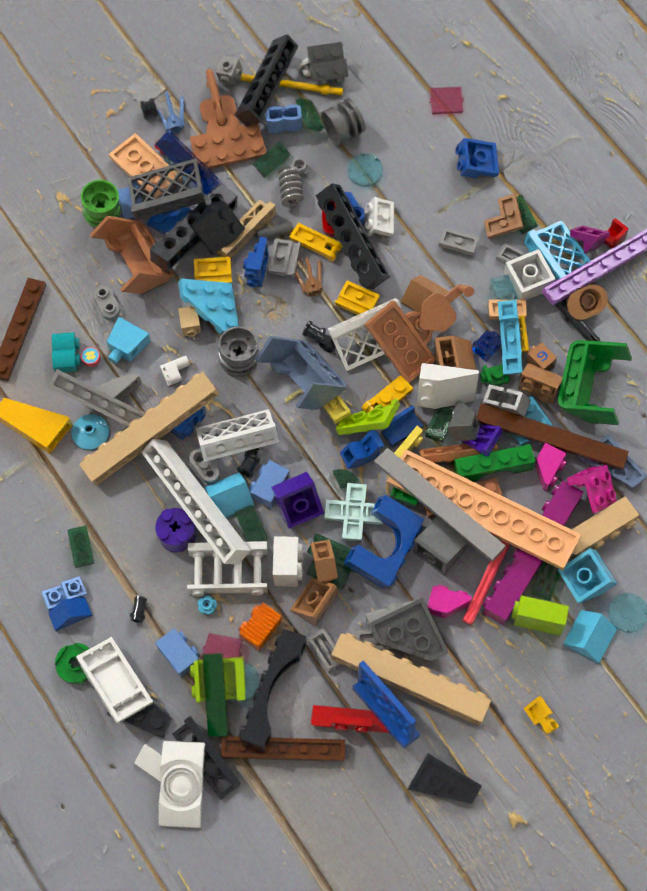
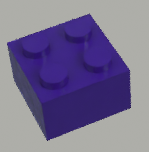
M308 472L271 487L282 519L289 529L325 514L314 481Z

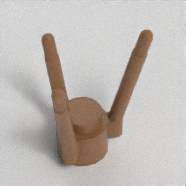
M306 258L309 278L304 284L297 270L295 277L302 287L304 294L316 296L323 289L321 283V261H318L316 280V278H313L309 258Z

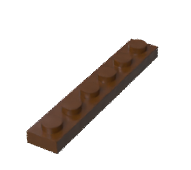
M28 278L0 347L1 380L8 382L10 380L46 288L44 281Z
M222 737V758L345 762V739L271 737L265 753L242 746L241 738Z

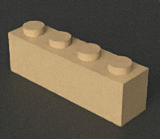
M626 496L572 529L581 534V538L570 557L571 560L589 548L599 549L605 544V540L609 538L611 540L615 539L621 534V530L625 528L628 530L637 524L636 521L639 514Z

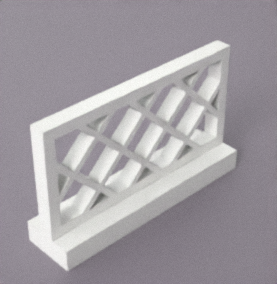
M396 298L392 299L397 303V305L401 309L402 307L400 305L399 300H397ZM392 300L328 328L346 371L385 354L378 343L374 345L367 342L370 332L364 324ZM361 328L367 330L364 341L355 338L356 331ZM343 336L350 338L347 348L339 346L337 339ZM353 340L362 343L359 353L350 350ZM365 344L374 347L372 355L366 356L362 354ZM348 352L358 355L356 361L350 365L346 362Z
M269 409L195 428L204 462L279 442L276 426Z

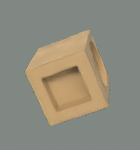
M193 306L178 308L183 336L192 337L200 334L201 327L199 315L195 312L196 309Z

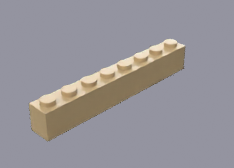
M205 373L195 374L190 379V382L179 386L171 396L164 397L159 405L148 409L143 417L132 421L124 431L117 432L112 440L101 444L96 452L86 455L79 465L91 482L96 486L138 456L152 439L159 440L217 397L220 393Z
M350 633L340 634L331 654V660L356 671L359 669V663L364 660L383 683L478 726L483 722L491 702L486 694L476 691V693L468 690V686L462 683H452L444 675H434L430 669L420 666V668L412 665L413 662L406 658H396L392 652L385 649L383 651L376 649V646L368 641H364V643L356 640L357 637Z

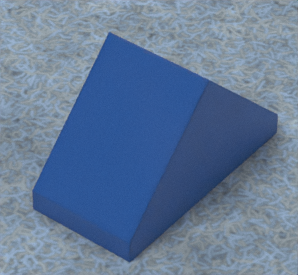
M85 597L63 599L48 612L55 631L93 616Z

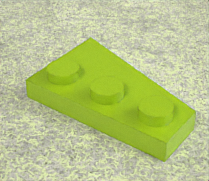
M394 399L390 405L385 407L380 404L375 406L370 412L360 411L351 414L339 422L336 431L338 435H351L357 432L386 429L389 427L400 403L398 399Z

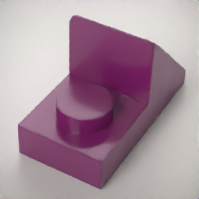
M584 225L570 230V237L576 238L581 242L584 241V254L598 249L610 236L608 231Z

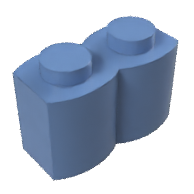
M299 105L267 108L265 112L267 132L280 133L284 130L294 132L302 129V115Z

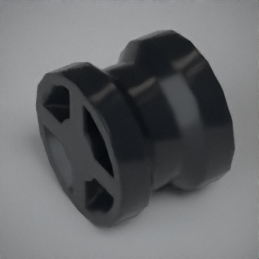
M150 98L146 102L140 101L144 119L148 118L149 115H158L154 98Z

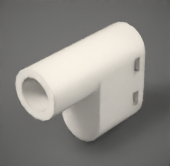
M187 356L160 365L168 386L182 381L178 370L190 366Z

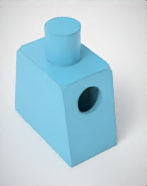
M119 317L107 340L108 348L112 351L108 356V360L114 364H117L121 358L132 361L151 342L149 333Z

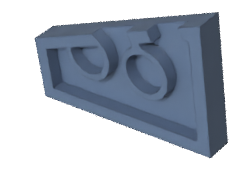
M608 434L599 441L621 448ZM627 456L623 471L607 466L611 478L631 490L647 478V475L629 456ZM583 457L578 459L591 467L604 465Z

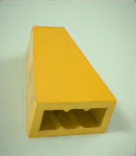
M3 398L0 402V422L48 454L52 453L73 426L71 419L65 415Z

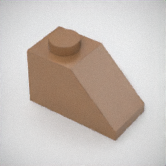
M330 540L310 543L318 582H329L337 579L335 558Z

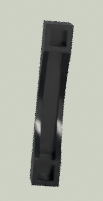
M283 629L281 635H277L275 646L277 647L275 652H271L269 655L268 664L270 665L268 670H264L260 680L262 682L261 688L256 689L253 697L255 703L253 708L249 707L246 715L248 721L246 726H242L239 732L242 746L265 753L272 736L267 716L271 691L281 675L291 666L300 662L307 644L306 636Z

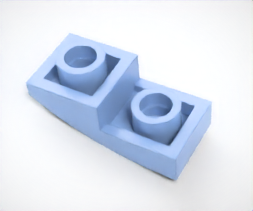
M80 576L61 582L60 586L42 591L41 593L48 612L63 599L82 598L87 594Z

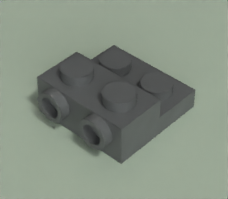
M342 42L307 47L312 82H317L318 85L328 84V80L334 79L335 83L345 81L344 78L349 77Z

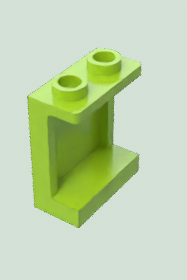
M244 657L223 658L226 700H246ZM203 659L195 660L194 665L190 666L191 677H195V685L192 686V698H196V703L206 701Z

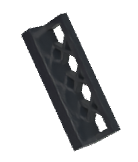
M189 716L184 720L185 724L173 732L172 735L177 742H185L178 735L189 729L192 733L191 742H194L196 738L199 743H205L204 770L206 762L214 763L217 768L215 775L207 774L204 771L203 777L221 800L241 785L240 781L192 717ZM218 778L226 779L231 785L222 793L217 788Z

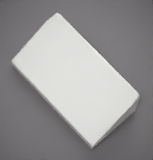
M145 744L134 764L161 782L162 755Z

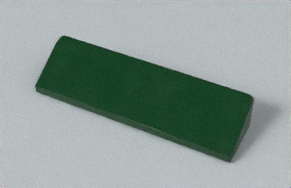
M223 653L202 654L208 736H228Z

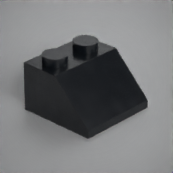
M225 201L211 202L190 226L211 254L234 242L245 229Z

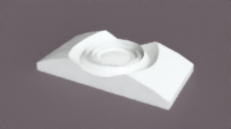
M112 637L76 656L87 679L95 688L105 708L117 724L153 703Z
M163 741L159 826L201 828L205 743Z

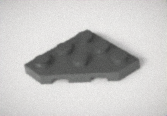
M423 597L368 623L375 641L382 645L427 661H433L449 653Z

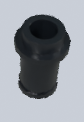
M136 596L130 617L132 622L142 623L145 619L144 611L147 598Z

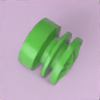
M94 180L83 187L81 203L83 216L87 223L97 227L106 216L120 217L119 192L115 185L106 180Z

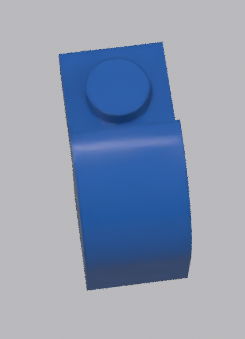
M370 430L361 441L348 443L340 452V455L348 469L356 468L379 457V451L384 447V444L377 430Z

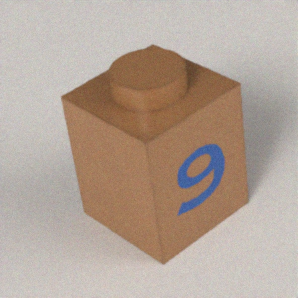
M542 342L538 346H532L527 352L526 362L549 371L556 364L557 357Z

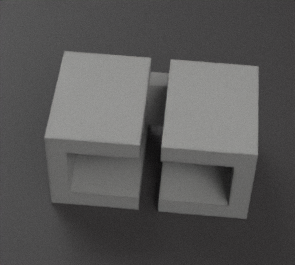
M490 384L483 400L487 405L525 417L531 401L523 392L511 389L506 390L503 387Z

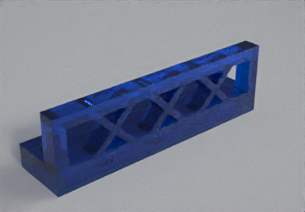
M167 131L155 144L174 164L196 158L203 192L206 195H209L211 190L222 182L171 131ZM194 165L187 167L184 172L191 175Z

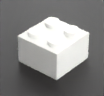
M539 249L505 263L504 274L518 299L528 300L543 294V288L556 280Z
M274 536V585L298 587V580H302V563L299 562L303 561L302 543H299L298 537Z

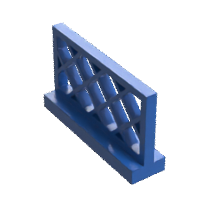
M364 660L360 662L358 682L352 686L353 691L403 749L420 737V733L415 729L416 720Z

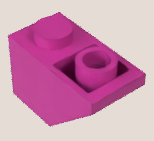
M547 443L543 446L535 463L542 488L546 492L550 486L554 487L558 479L556 476L558 470L562 472L567 463L564 460L566 453Z
M433 585L427 608L431 615L447 618L468 607L472 596H469L465 591L458 590L455 592L443 585Z

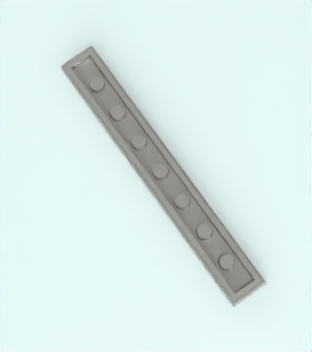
M387 448L374 461L380 469L491 562L505 549V545L390 449Z

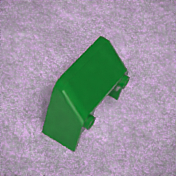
M576 340L571 343L558 397V403L562 410L588 423L619 425L614 408H603L595 404H589L595 372L609 370L613 360H632L627 343Z

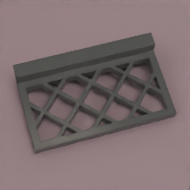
M196 158L127 178L132 202L131 210L137 220L206 201ZM194 165L191 175L184 172L187 167ZM171 171H176L178 173L173 180L167 177ZM181 175L188 178L183 185L177 182ZM159 176L161 178L156 185L150 182L152 177ZM164 180L171 182L166 190L160 187ZM192 180L197 182L198 187L193 189L187 188ZM143 181L139 189L134 187L133 182ZM147 184L154 187L149 195L142 192ZM174 185L181 188L178 193H170ZM157 190L163 192L160 198H153ZM140 194L146 197L144 202L139 204L136 203V200L140 196Z

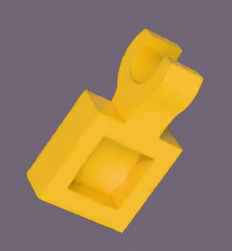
M541 696L523 708L534 725L540 723L546 734L559 728L558 723L549 717L553 712Z

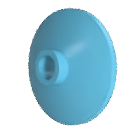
M94 414L80 417L74 423L71 431L74 443L84 450L98 449L101 444L108 440L110 433L105 419ZM87 428H93L90 432L86 431Z

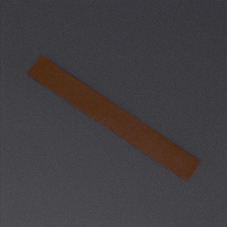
M481 403L476 416L480 424L501 426L504 432L543 445L547 443L561 451L622 471L629 453L627 450Z

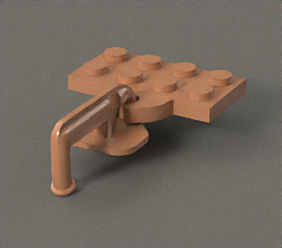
M207 69L206 86L210 89L212 98L205 99L200 104L202 119L208 122L207 133L190 137L194 158L198 161L199 171L266 157L267 152L259 123L248 127L240 124L239 120L235 117L236 106L234 99L229 95H219L214 72L212 69Z
M458 284L445 296L441 293H433L423 301L421 312L411 311L404 314L397 303L392 300L364 324L393 366L408 383L420 374L422 363L432 364L437 360L427 347L433 331L444 332L455 323L456 313L450 303L462 293L467 297L474 294L472 286Z

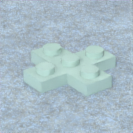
M347 483L346 501L326 500L324 520L344 522L343 541L362 542L363 524L383 525L382 521L370 514L375 504L365 503L366 484Z

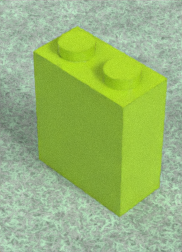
M521 595L520 600L515 601L511 618L515 619L514 626L561 636L566 625L569 606Z

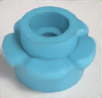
M209 595L200 598L197 603L199 606L198 610L202 614H212L217 607L216 600Z

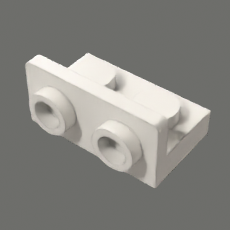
M374 197L365 206L366 222L364 227L368 237L373 233L391 237L394 234V202Z

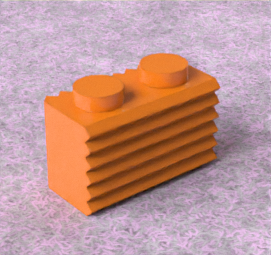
M262 603L260 606L257 605L252 610V617L249 621H244L239 628L240 639L257 651L261 650L283 621L282 615L265 603Z

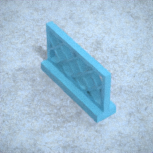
M562 221L536 232L534 230L528 232L523 242L530 252L540 250L556 279L555 281L571 273L572 266L580 268L591 261L584 254L576 239L570 237V231ZM560 228L564 233L563 236L554 234V230ZM539 236L549 237L548 243L542 241ZM552 238L562 241L561 246L551 244ZM564 242L572 244L573 250L564 248ZM549 249H554V250L559 251V255H558V256L552 255V254L549 252ZM562 252L571 254V260L561 258ZM574 256L581 257L583 264L574 262ZM559 263L569 265L568 271L562 269Z

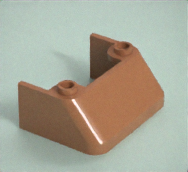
M106 216L90 234L91 238L104 239L109 250L120 252L133 276L122 286L121 292L143 294L168 282L173 277L172 269L166 272L150 261V249L156 241L147 226L141 221Z

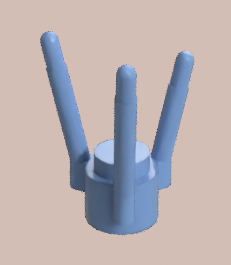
M166 91L165 95L170 116L167 118L168 120L166 121L160 109H157V112L166 131L172 134L179 133L185 127L183 121L184 97L180 98L179 118L177 115H174L169 93Z

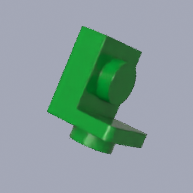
M503 364L490 368L487 365L482 367L480 379L483 384H486L487 389L489 384L501 386L509 383L508 375L503 374Z

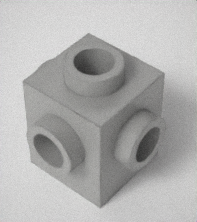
M222 56L220 64L216 66L215 70L220 83L236 86L238 79L242 76L243 68L240 59Z

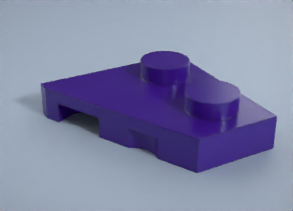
M479 424L480 428L476 440H464L461 442L484 456H489L502 434L501 426Z

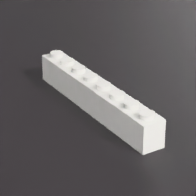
M152 439L141 452L223 563L239 565L251 550L171 445L164 440Z

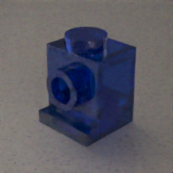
M486 330L473 343L472 350L477 356L487 362L501 347V337L495 331L490 332Z

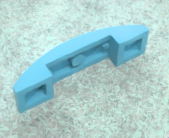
M517 300L499 301L498 313L502 342L503 374H520L523 372Z

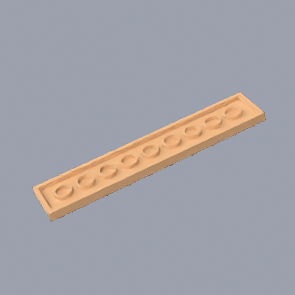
M405 449L401 456L405 463L494 537L564 570L581 538V534ZM391 477L388 478L387 484L411 495Z

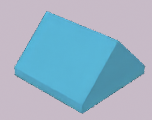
M240 472L204 487L206 493L225 518L255 507L247 484Z
M581 610L563 645L599 664L617 628L603 614Z

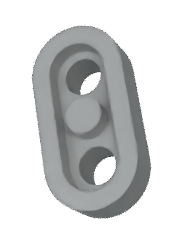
M107 286L96 288L94 298L102 316L107 320H115L120 315V308L111 289Z
M201 449L193 450L190 454V462L202 481L207 484L217 482L220 477L217 465L213 460L204 462L203 459L202 462H197V459H203ZM208 473L214 474L212 477H207Z

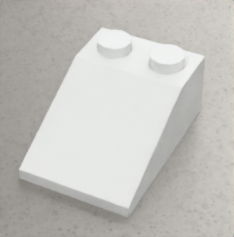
M422 363L416 406L437 409L456 405L457 401H462L463 403L473 402L475 400L479 371Z

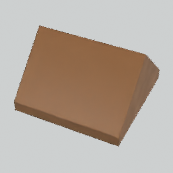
M421 274L411 279L401 304L413 311L421 312L423 301L430 295L441 293L445 296L449 291Z
M311 578L290 611L316 627L337 596V586L328 582H318L317 579Z

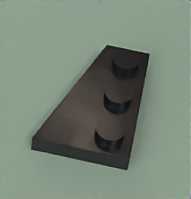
M152 703L122 722L164 738L172 719L155 703Z
M428 753L407 790L472 804L482 785Z

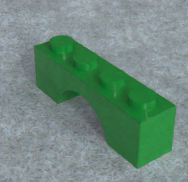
M531 444L493 451L490 452L489 456L478 454L455 459L454 471L456 474L476 482L480 478L495 472L509 471L516 474L531 471L534 468L535 459Z

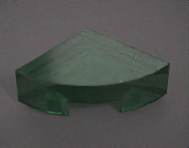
M337 469L332 471L340 489L347 487V483L358 482V478L348 470Z

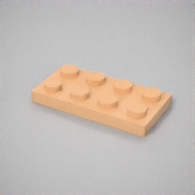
M136 133L109 154V158L129 177L170 166ZM171 171L167 177L173 180L178 172ZM154 176L150 182L156 185L161 177ZM182 176L177 181L178 183L183 181ZM139 180L137 184L141 187L143 181ZM164 180L160 187L166 190L171 182ZM147 184L144 191L149 195L154 187ZM157 190L153 198H160L163 192Z

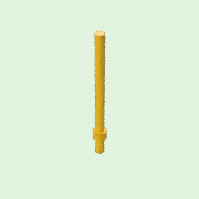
M242 74L240 81L252 82L255 75ZM281 80L279 84L280 87L321 92L322 95H343V88L330 87L328 84L316 85L289 80Z

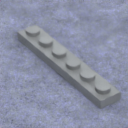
M58 369L48 386L128 427L132 421L139 420L144 416V412Z

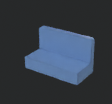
M137 181L133 182L134 187L139 189ZM129 187L118 189L123 217L131 220L136 219L131 210L132 202ZM141 196L137 198V204L142 203Z

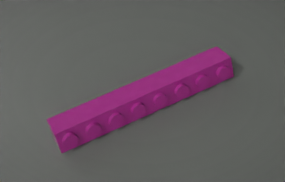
M563 480L560 486L556 485L553 489L551 501L547 500L542 507V511H544L542 516L565 526L584 492L573 485L569 486ZM518 548L513 555L515 560L512 565L508 563L503 571L504 578L502 581L498 579L494 585L493 590L495 592L493 596H488L483 604L485 607L483 614L503 626L512 614L515 601L520 600L521 595L524 594L543 560Z

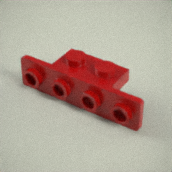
M313 705L312 726L335 728L337 731H347L349 729L355 730L358 733H368V731L389 733L371 710Z

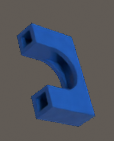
M383 495L378 498L370 514L392 529L396 541L392 554L387 558H381L362 546L357 545L351 548L343 564L377 586L386 588L392 586L396 581V573L404 565L406 553L410 552L413 548L415 536H418L422 531L424 519L389 496Z

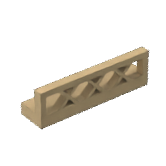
M259 200L239 220L243 226L246 220H251L244 227V231L234 242L217 251L216 254L220 257H230L232 259L257 234L256 230L262 229L276 215L275 204L271 201L266 204ZM261 206L262 209L256 215L255 211Z

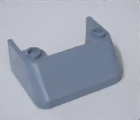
M270 336L255 359L257 362L270 363L272 369L278 374H288L303 390L304 394L296 404L297 408L318 410L343 393L347 387L344 380L309 343L303 340Z

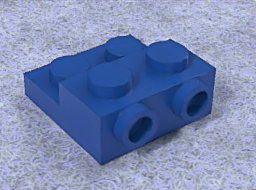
M463 138L457 144L455 154L459 155L457 170L460 171L461 176L478 178L479 175L497 177L499 175L496 143Z
M260 237L259 243H255L254 252H249L248 258L244 259V278H247V286L249 287L263 286L269 258L267 237Z

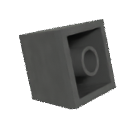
M437 517L414 540L413 553L445 576L470 543Z

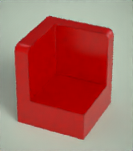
M614 218L610 228L607 230L610 232V236L603 243L611 249L620 245L626 239L629 228Z

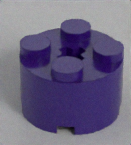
M171 508L163 510L155 524L159 542L170 552L178 553L185 551L188 548V543H194L196 540L197 531L195 524L183 509Z

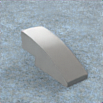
M136 373L115 378L101 384L96 389L122 401L142 382L140 376ZM86 406L94 415L98 413V411Z

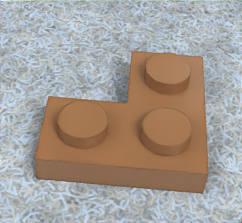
M515 193L498 198L501 215L484 220L489 239L524 229Z

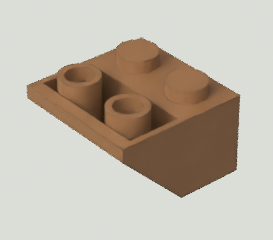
M454 335L435 338L434 352L437 365L476 370L471 341Z
M528 363L521 374L518 390L525 395L535 396L542 402L553 404L561 387L563 377Z

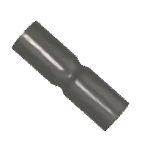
M292 222L275 227L256 230L258 240L260 237L270 239L275 236L291 234L294 228Z

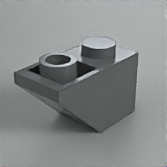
M457 401L456 407L452 411L451 422L448 423V431L452 434L454 441L476 440L480 428L476 413L462 401Z

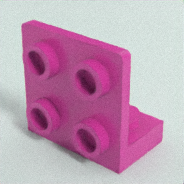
M607 465L589 467L567 478L569 486L586 487L593 513H598L617 502L611 474Z

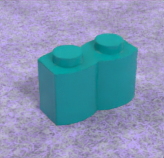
M74 332L52 334V366L54 372L57 369L64 373L77 372L78 366H81L80 355H77V349H80L79 337L76 338Z

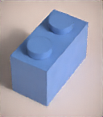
M269 460L266 465L261 467L259 471L260 477L252 483L249 491H251L253 500L272 509L276 499L271 487L290 478V470Z
M173 628L155 644L182 678L190 672V666L194 665L195 660H199L200 654L194 646L191 648L186 643L188 639L182 631L178 633Z

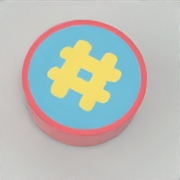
M88 347L81 353L82 362L86 366L93 367L100 362V353L94 347Z

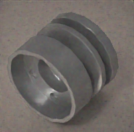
M350 98L344 100L343 103H338L337 109L332 106L321 112L324 128L336 145L348 141L350 135L355 137L358 133L361 134L366 131L363 116L355 102Z
M239 326L224 331L219 338V362L224 371L233 376H243L255 369L257 365L255 359L258 356V340L256 335L250 329Z

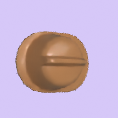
M588 285L572 293L568 298V312L573 318L578 320L594 316L606 307L608 301L607 293L598 285Z

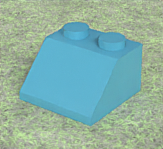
M589 548L567 563L564 570L558 569L578 603L600 596L617 585L616 580L599 553L592 548Z

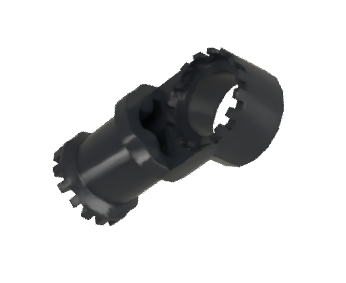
M312 321L307 322L302 336H308L316 340V343L323 350L333 353L336 347L332 338H330L331 336L326 335V328H320L314 325Z
M258 448L244 451L245 458L241 466L237 468L238 472L244 473L243 476H253V470L256 464L260 462V458L256 456L257 450L259 451Z

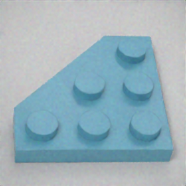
M192 279L179 280L181 299L186 304L189 302L196 309L195 312L205 321H210L216 327L215 330L219 334H222L229 328L239 326L232 283Z

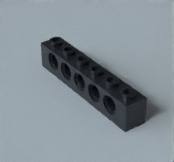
M288 34L272 41L235 114L246 127L261 122L298 48V45Z
M331 183L315 195L318 200V206L326 215V221L334 230V236L340 241L344 254L351 261L352 269L358 274L360 284L364 288L374 289L390 278L341 185Z
M222 184L216 189H212L205 202L198 203L197 207L190 210L182 221H178L170 232H166L158 243L152 245L150 261L168 272L201 241L190 226L211 202L225 201L233 211L237 207L238 195Z

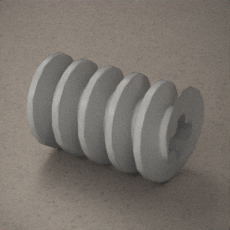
M291 167L280 168L278 170L282 205L287 208L294 207L304 199L302 195L303 189H301V172L299 169Z

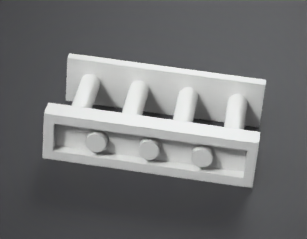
M267 541L244 542L251 550L247 555L254 557V583L242 584V561L239 565L234 564V584H222V560L209 543H188L189 556L195 558L194 585H187L189 594L201 597L204 594L252 593V595L259 596L263 595V593H268L267 583H261V557L268 555ZM204 556H212L214 558V584H202V559Z

